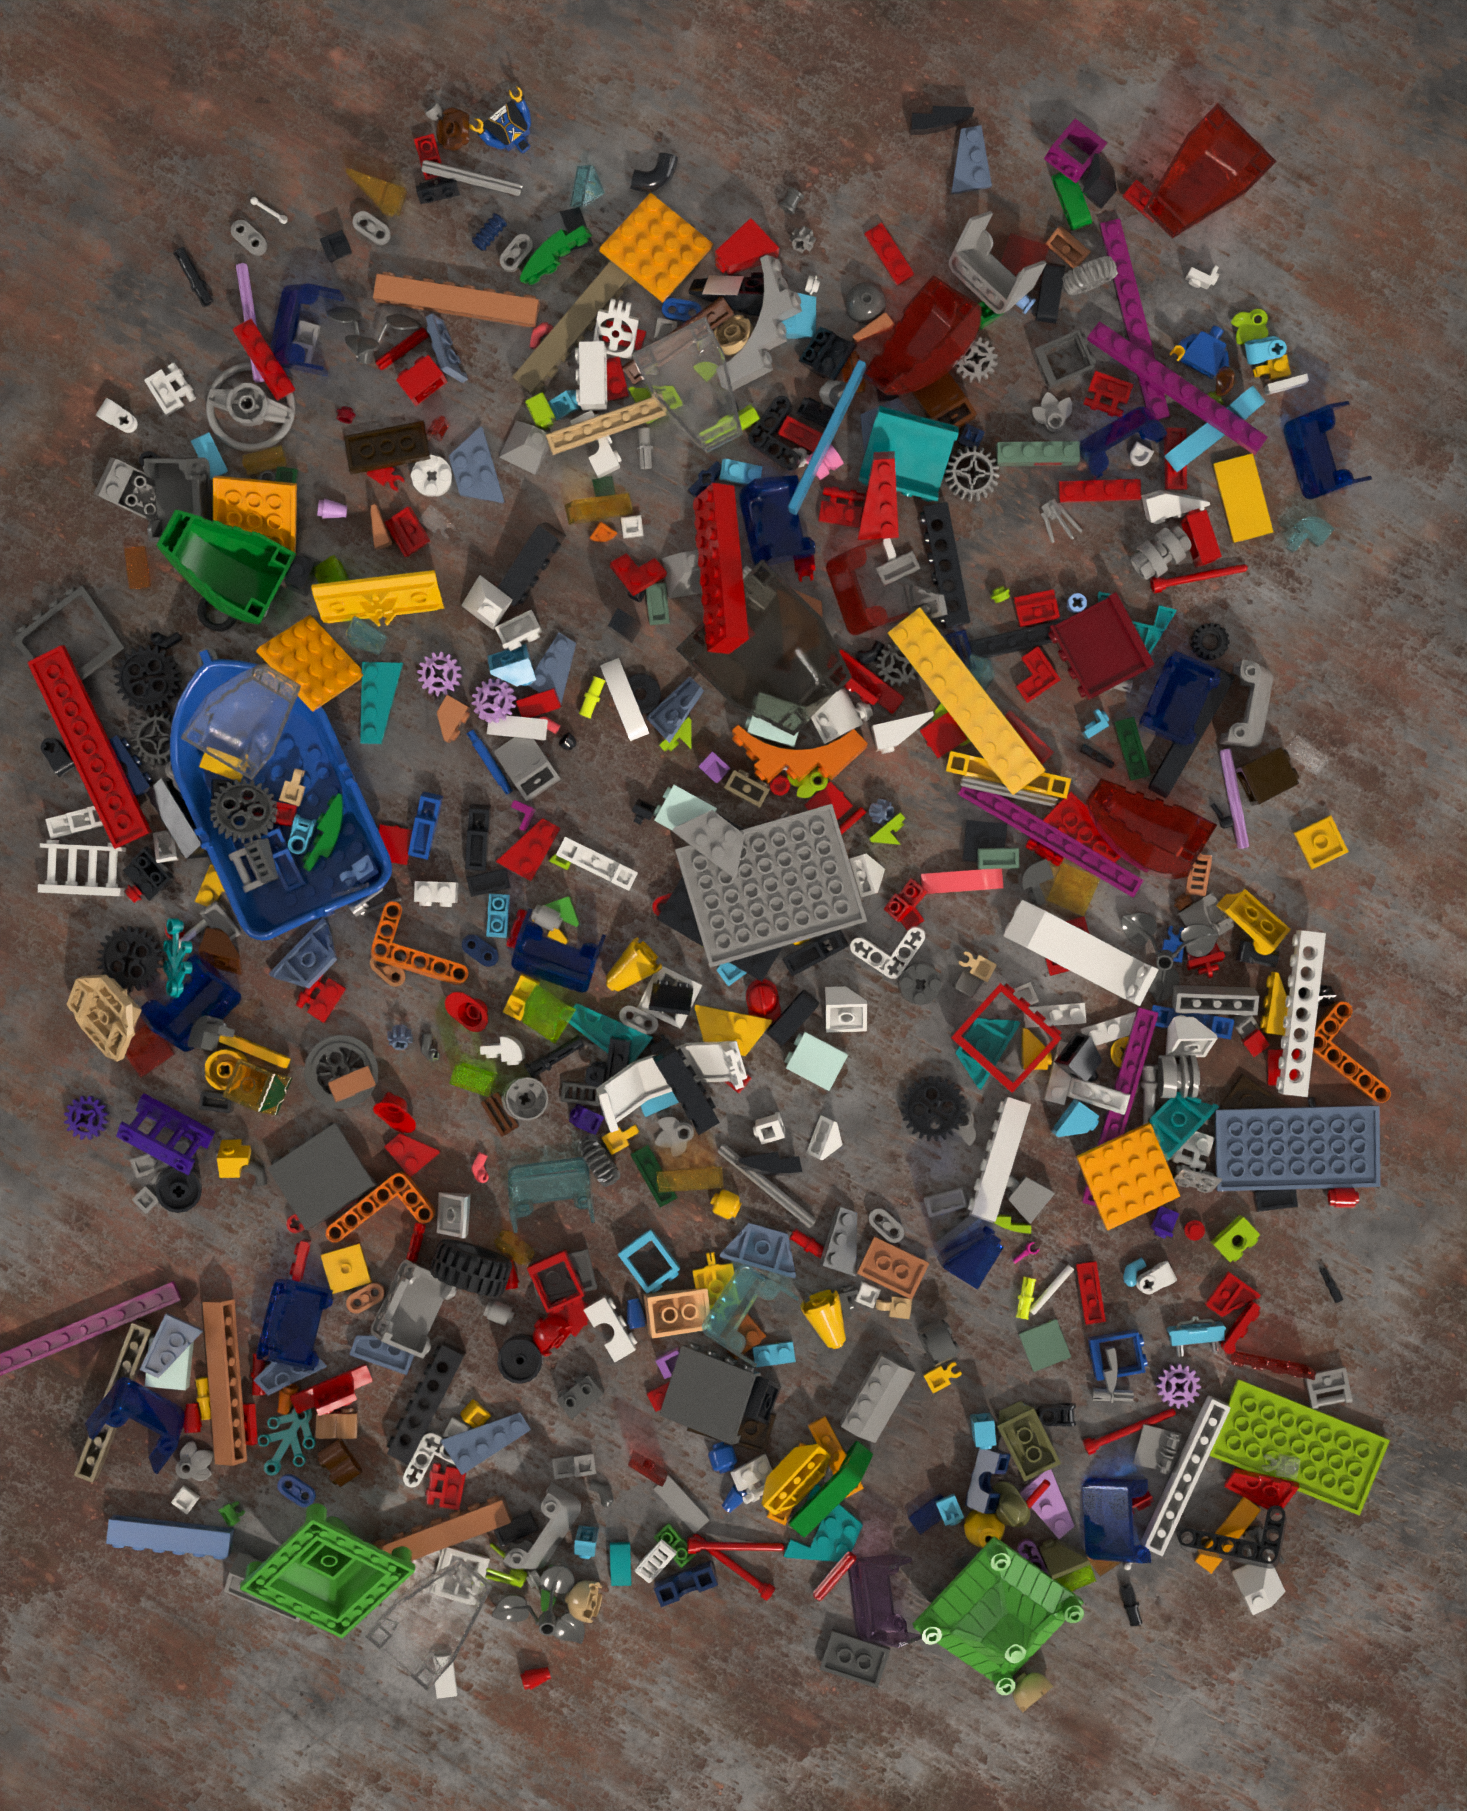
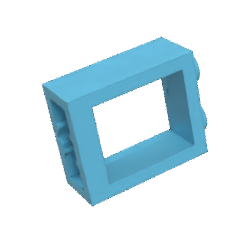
M652 1228L618 1253V1256L647 1294L650 1291L652 1293L657 1292L663 1287L661 1283L667 1279L671 1281L679 1275L677 1272L680 1270L679 1264ZM652 1240L672 1268L648 1285L628 1257Z

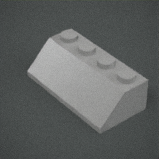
M880 1352L841 1419V1427L860 1438L876 1443L916 1372Z
M239 1552L229 1572L224 1592L299 1623L300 1618L240 1590V1584L245 1579L247 1565L259 1560L254 1559L249 1554Z

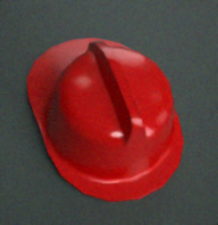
M764 979L762 982L759 980L753 981L746 990L748 1013L751 1016L771 1019L773 1023L781 1014L777 988L767 979Z
M453 992L446 997L445 1008L447 1012L466 1029L472 1032H481L486 1028L488 1009L481 999L471 998L462 992Z
M387 1092L381 1102L374 1105V1113L394 1130L401 1133H411L416 1129V1122L407 1112V1103L403 1098Z

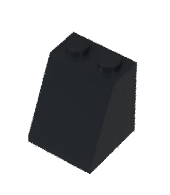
M757 1376L743 1416L767 1425L781 1386L771 1380Z

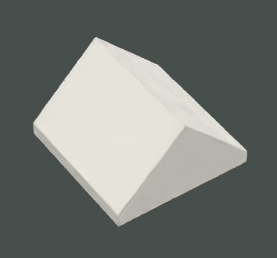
M439 1192L437 1233L459 1238L467 1237L471 1194Z

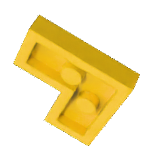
M210 864L195 899L196 903L206 907L216 900L219 901L222 892H225L213 864Z

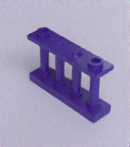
M143 1093L136 1108V1111L139 1113L130 1125L123 1121L121 1122L116 1137L174 1167L178 1171L189 1175L195 1162L192 1156L200 1146L208 1149L216 1131ZM146 1117L157 1122L148 1135L137 1129ZM164 1126L175 1132L166 1144L155 1139ZM182 1136L193 1141L184 1154L173 1149Z

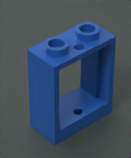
M1136 1329L1088 1337L1095 1379L1097 1381L1105 1380L1102 1372L1104 1369L1099 1343L1132 1337L1137 1365L1118 1368L1117 1377L1146 1373L1145 1366H1148L1146 1354H1142L1141 1346H1144L1142 1334H1139Z

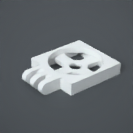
M611 298L609 311L603 309L598 311L593 342L599 341V335L608 336L610 345L606 347L607 354L632 359L639 318L630 316L632 303L627 302L626 310H624V301L619 300L618 308H616V299ZM614 318L613 326L610 328L601 326L604 320ZM622 320L629 325L632 333L623 330L621 327ZM617 330L619 337H613L612 331ZM619 341H630V346L625 350L617 349Z

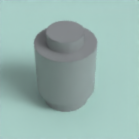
M538 904L531 916L535 924L550 931H553L554 928L558 929L563 920L560 917V912Z
M489 1300L483 1315L487 1316V1319L505 1326L506 1323H511L515 1312H512L513 1307L497 1300Z

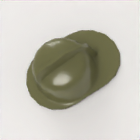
M1009 1482L996 1483L992 1489L1001 1494L996 1509L999 1521L1006 1526L1019 1528L1025 1526L1031 1516L1030 1509L1019 1491Z

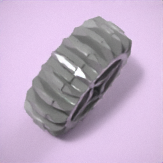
M1110 256L1093 259L1065 273L1062 277L1063 286L1069 295L1087 292L1115 278L1118 274L1117 266Z
M966 446L964 448L965 454L960 449L957 450L958 457L951 455L950 458L953 462L947 463V466L951 469L945 470V474L951 475L945 478V482H952L948 489L951 490L955 487L956 490L953 495L956 496L959 492L962 493L960 496L961 500L965 498V495H968V502L972 501L973 496H975L976 501H980V494L987 498L986 490L993 493L994 489L990 485L997 486L998 482L994 479L1000 477V474L994 473V471L999 470V466H992L996 462V458L989 460L988 458L991 453L988 452L986 456L983 455L984 448H981L978 453L976 452V446L972 447V452ZM970 458L969 467L961 468V470L956 469L961 461ZM976 459L985 464L988 472L978 468ZM973 466L974 473L978 476L975 475L971 483L972 478L966 472H970ZM956 476L967 481L968 489L958 482ZM988 478L987 483L983 487L974 490L976 480Z

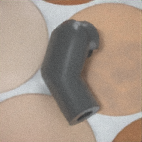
M422 1033L421 1053L430 1062L438 1061L440 1053L431 1045L433 1034Z
M592 1480L589 1490L599 1493L603 1507H610L614 1501L610 1487Z

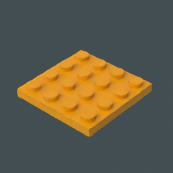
M650 192L604 242L599 251L663 303L712 249L714 244Z
M225 476L213 477V520L228 526L240 527L242 530L260 533L296 553L297 483Z
M308 615L259 646L256 650L312 712L361 680L363 676L362 669L311 615Z
M1149 1122L1076 1156L1106 1230L1117 1227L1180 1197L1153 1127Z

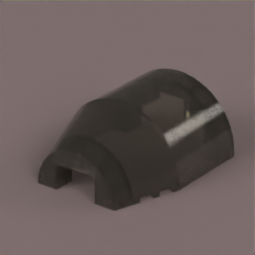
M762 559L743 579L749 639L730 654L707 652L705 624L702 621L676 650L735 708L746 711L754 717L760 718L772 726L795 736L809 722L810 718L852 678V675L823 618Z

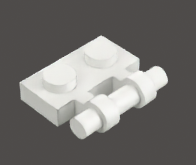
M175 363L168 366L171 373L167 376L161 369L144 380L167 416L184 406L180 399L183 396H186L189 402L196 399L193 393L194 389L191 384L186 382L183 377V371L178 369ZM175 380L181 388L175 391L171 384Z
M1196 1131L1170 1159L1177 1164L1179 1162L1187 1164L1192 1169L1204 1170L1206 1162L1200 1161L1199 1158L1200 1155L1209 1157L1215 1137ZM1183 1148L1192 1151V1157L1183 1155Z
M761 1454L730 1472L737 1490H746L747 1495L743 1497L745 1504L751 1501L755 1502L763 1495L766 1477L773 1471L766 1454ZM759 1481L761 1487L755 1489L753 1484Z

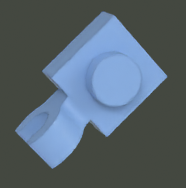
M367 854L351 865L352 871H345L340 874V878L343 883L346 882L347 886L350 887L357 881L364 883L379 872L373 858Z

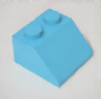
M797 293L801 299L800 306L802 312L782 321L787 330L786 337L787 339H812L816 334V297Z
M1073 1099L1051 1129V1132L1058 1137L1088 1133L1089 1130L1093 1131L1098 1125L1099 1121L1097 1119L1099 1115L1078 1100Z

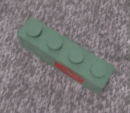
M1080 441L997 442L995 446V466H1077L1080 462Z

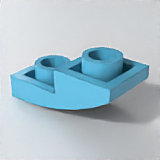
M209 432L191 440L198 457L206 458L209 462L210 480L214 476H220L228 472Z
M489 894L487 937L507 938L510 895Z

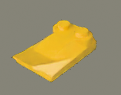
M1246 889L1236 894H1226L1216 905L1254 939L1253 945L1259 954H1271L1291 930Z

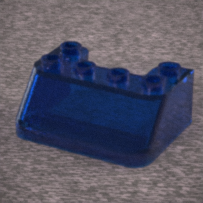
M193 953L187 960L192 963V972L189 974L192 977L183 985V992L178 998L171 997L165 1005L157 1000H149L140 1007L142 1010L140 1016L149 1029L184 1052L195 1049L188 1046L192 1027L198 1019L203 1016H211L223 1020L241 1001L240 992L213 965L196 953Z

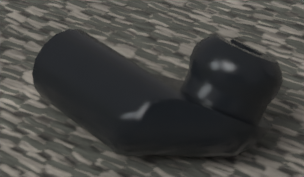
M876 640L871 650L858 651L856 654L857 661H860L862 664L875 662L884 644Z

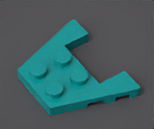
M1099 591L1097 595L1098 603L1107 599L1111 594ZM1158 606L1153 626L1132 621L1149 654H1151L1174 617L1176 609Z
M816 1484L807 1497V1501L821 1488L820 1485ZM838 1504L820 1522L810 1546L790 1538L783 1557L839 1562L848 1551L852 1552L863 1523L845 1507Z

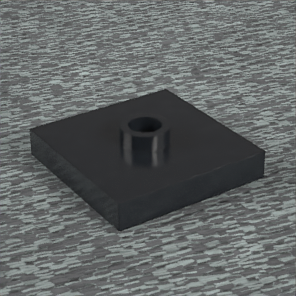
M966 820L962 860L978 862L977 849L1005 848L1007 824Z

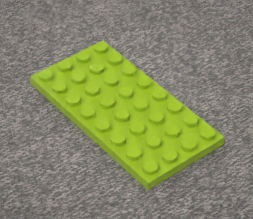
M1237 1378L1227 1403L1231 1409L1209 1456L1250 1472L1298 1482L1299 1489L1297 1491L1360 1516L1390 1440Z

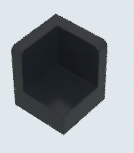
M343 230L320 238L330 263L352 254Z

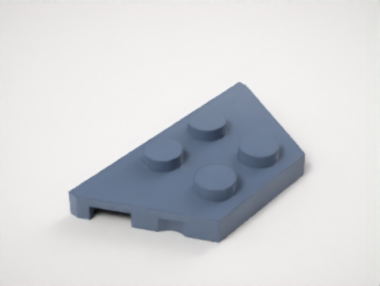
M481 426L449 455L450 463L460 496L503 504L505 503L484 429Z
M322 918L275 966L269 975L275 979L309 989L337 960L328 921Z
M748 1222L720 1253L721 1258L791 1278L796 1277L789 1236L786 1232Z

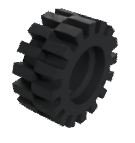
M1206 623L1193 632L1190 645L1193 647V653H1196L1198 658L1201 657L1203 658L1202 660L1209 661L1223 656L1225 651L1228 650V644H1230V640H1228L1229 634H1226V629L1220 627V624ZM1206 634L1216 636L1218 643L1214 649L1204 647L1202 640Z

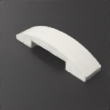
M617 658L600 665L630 741L649 734L620 659Z
M564 837L556 853L557 856L628 891L638 872L567 837Z

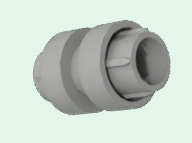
M1174 526L1170 530L1163 528L1154 535L1156 542L1151 544L1149 541H1145L1136 548L1137 553L1131 557L1130 561L1142 579L1147 580L1152 576L1158 578L1168 571L1167 563L1171 562L1176 565L1186 558L1185 552L1191 549L1192 544L1186 533L1179 526Z

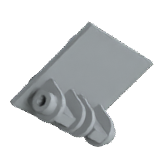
M1213 892L1178 913L1186 927L1191 924L1207 925L1213 928L1219 936L1234 927L1233 920L1216 906L1219 901Z
M1182 1164L1181 1166H1176L1175 1173L1177 1175L1173 1178L1174 1182L1178 1183L1181 1187H1194L1204 1193L1212 1192L1222 1181L1221 1178L1216 1177L1212 1172L1202 1171L1201 1169L1196 1172V1169L1191 1170L1189 1166Z
M1143 1424L1133 1464L1160 1470L1164 1474L1171 1473L1182 1434Z

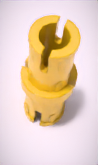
M200 1377L195 1379L198 1395L196 1400L199 1402L201 1420L211 1419L208 1377Z

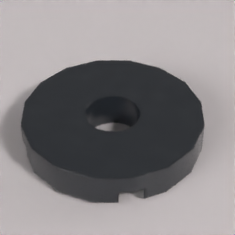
M634 674L627 678L634 697L637 689L642 688L647 692L643 700H638L635 697L641 714H648L658 706L661 698V690L657 681L646 674Z

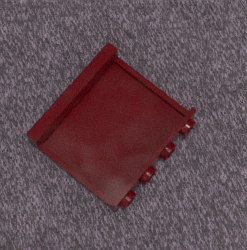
M1117 592L1059 624L1051 625L1049 628L1050 632L1048 635L1053 644L1057 643L1060 649L1057 651L1062 662H1067L1069 666L1067 671L1071 679H1076L1079 685L1077 690L1081 698L1085 697L1087 701L1154 666V662Z

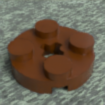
M453 107L446 109L442 113L445 116L437 123V140L443 145L444 149L456 151L462 145H467L469 142L470 117L467 112Z

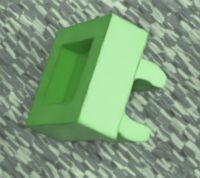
M239 1501L223 1505L218 1509L228 1527L241 1521L239 1517L245 1513L244 1510L239 1513L235 1512L234 1508L239 1504Z

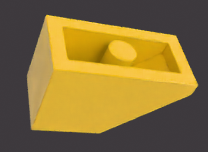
M1021 1028V1068L1025 1070L1042 1052L1045 1046L1027 1028ZM1048 1053L1034 1070H1048V1065L1052 1063L1051 1053Z

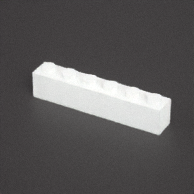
M1010 1097L1000 1101L997 1110L1000 1113L999 1119L993 1123L991 1131L994 1132L992 1140H988L986 1146L988 1155L986 1159L982 1160L980 1170L982 1171L981 1178L976 1179L974 1185L976 1194L974 1198L970 1199L968 1204L970 1216L992 1223L996 1222L1031 1104Z

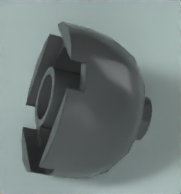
M863 282L857 284L849 291L846 297L845 307L847 314L853 321L868 325L885 311L886 298L884 292L874 283Z

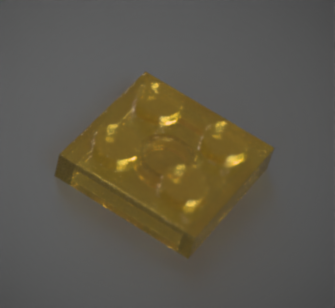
M1062 863L1046 900L1084 916L1100 879Z

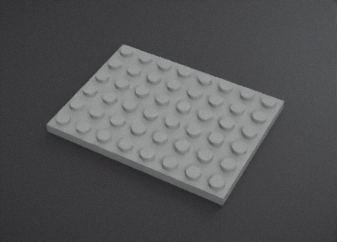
M832 804L740 830L745 836L735 879L689 845L675 849L710 968L867 922Z

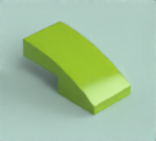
M998 1214L996 1222H993L1011 1231L1031 1234L1030 1223H1011V1216L1009 1214Z

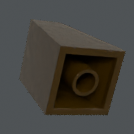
M1282 747L1276 748L1235 768L1236 776L1251 806L1260 805L1299 784L1297 780L1299 779L1298 772L1295 768H1291L1289 764L1290 756Z

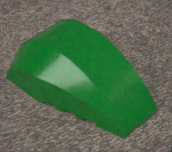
M176 509L156 545L157 548L186 581L217 610L247 623L260 624L296 553L260 533L242 530L240 527L221 524L222 522L207 520L201 516Z

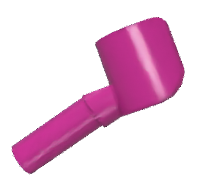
M1029 1242L1026 1244L1025 1250L1015 1257L1013 1262L1016 1264L1029 1254H1037L1040 1249L1036 1248L1031 1252L1030 1246L1035 1242Z

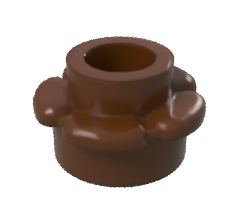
M1183 893L1174 900L1176 902L1174 908L1177 907L1181 912L1193 903L1190 898L1191 895L1186 896Z

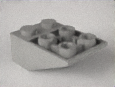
M110 457L94 495L149 521L155 520L157 518L155 479L148 478L144 472L116 458Z
M514 737L494 751V754L527 802L561 780V777L534 739Z

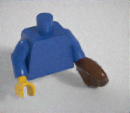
M1213 326L1209 334L1201 331L1199 334H1191L1182 339L1169 355L1171 356L1172 353H1175L1178 356L1177 361L1210 379H1213L1217 374L1216 395L1223 396L1228 394L1233 388L1235 372L1229 367V356L1227 350H1225L1226 344L1219 340L1224 331L1220 327Z

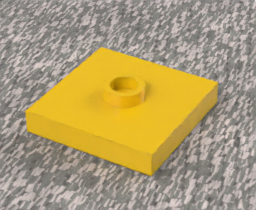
M1331 815L1293 833L1310 870L1349 852Z
M361 1243L321 1254L332 1294L372 1282Z

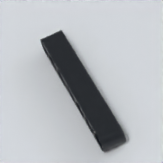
M1218 666L1214 669L1148 786L1149 790L1165 799L1168 797L1235 679L1234 675Z

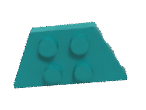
M977 1018L970 1026L964 1039L996 1066L1021 1022L1017 1020ZM958 1046L955 1052L977 1088L981 1090L990 1073L961 1046Z
M1177 1092L1175 1098H1170L1151 1117L1149 1122L1153 1127L1155 1136L1167 1161L1213 1115L1215 1110L1219 1108L1217 1104L1213 1103V1105L1201 1102V1099L1188 1096L1183 1098L1180 1092Z

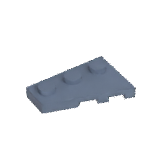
M981 125L962 128L960 131L951 195L987 189L992 186Z
M433 313L426 316L427 331L431 335L433 342L431 346L436 353L438 368L461 383L467 381V374L462 373L458 365L461 363V360L450 347L453 345L444 321Z
M688 677L646 719L670 743L704 690L691 677Z
M356 1335L349 1354L350 1356L405 1375L408 1374L414 1358L413 1354L386 1344L375 1336Z

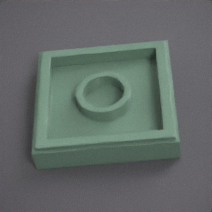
M1056 1318L1018 1333L1033 1372L1071 1358Z

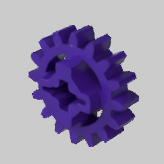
M81 1096L80 1101L77 1098L72 1100L74 1105H67L70 1112L64 1113L68 1117V1120H65L64 1123L70 1125L67 1131H74L73 1137L80 1134V1140H83L87 1135V1138L91 1140L93 1139V1134L98 1137L101 1135L99 1130L105 1131L107 1129L104 1124L109 1123V1120L105 1119V1116L110 1113L103 1110L106 1108V1104L99 1105L101 1099L93 1101V1096H89L86 1100L85 1096ZM84 1104L91 1105L94 1107V1109H89L86 1105L84 1106ZM93 1113L90 1116V1118H88V1121L81 1122L87 1114ZM79 1127H86L89 1131L81 1130Z

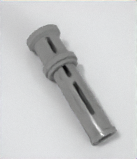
M1144 1064L1142 1069V1081L1140 1082V1086L1143 1088L1142 1125L1148 1123V1118L1151 1119L1155 1114V1088L1159 1086V1082L1156 1080V1072L1159 1069V1065Z

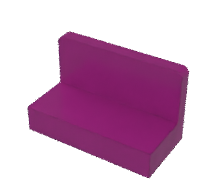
M514 800L511 807L525 813L519 829L526 831L536 809Z

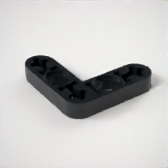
M778 396L772 401L748 436V440L753 448L786 470L793 471L800 465L798 454L773 437L792 410L790 400L786 396ZM785 402L786 408L780 409L778 407V404H784ZM768 418L776 420L775 425L772 427H766L765 421ZM761 427H762L766 432H768V434H766L765 432H762ZM761 436L763 440L756 442L754 438ZM778 445L780 447L779 452L775 455L770 454V447ZM783 454H785V456H787L790 459L793 457L795 462L788 463L786 459L782 457Z

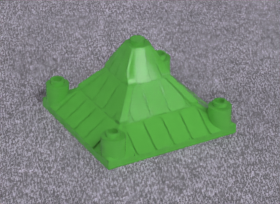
M315 1503L307 1507L305 1523L270 1555L263 1563L254 1561L247 1565L245 1579L240 1584V1590L343 1638L415 1572L416 1565L411 1563L412 1552L409 1548L404 1546L396 1547L393 1549L392 1554L378 1549L376 1546L358 1538L339 1518L334 1516L327 1517L326 1507Z
M994 1536L912 1624L914 1629L920 1632L922 1640L926 1644H939L990 1679L999 1694L1009 1695L1015 1690L1016 1684L1013 1676L1018 1669L1034 1655L1064 1621L1077 1623L1084 1617V1610L1082 1608L1084 1602L1082 1598L1055 1579L1053 1580L1047 1573Z

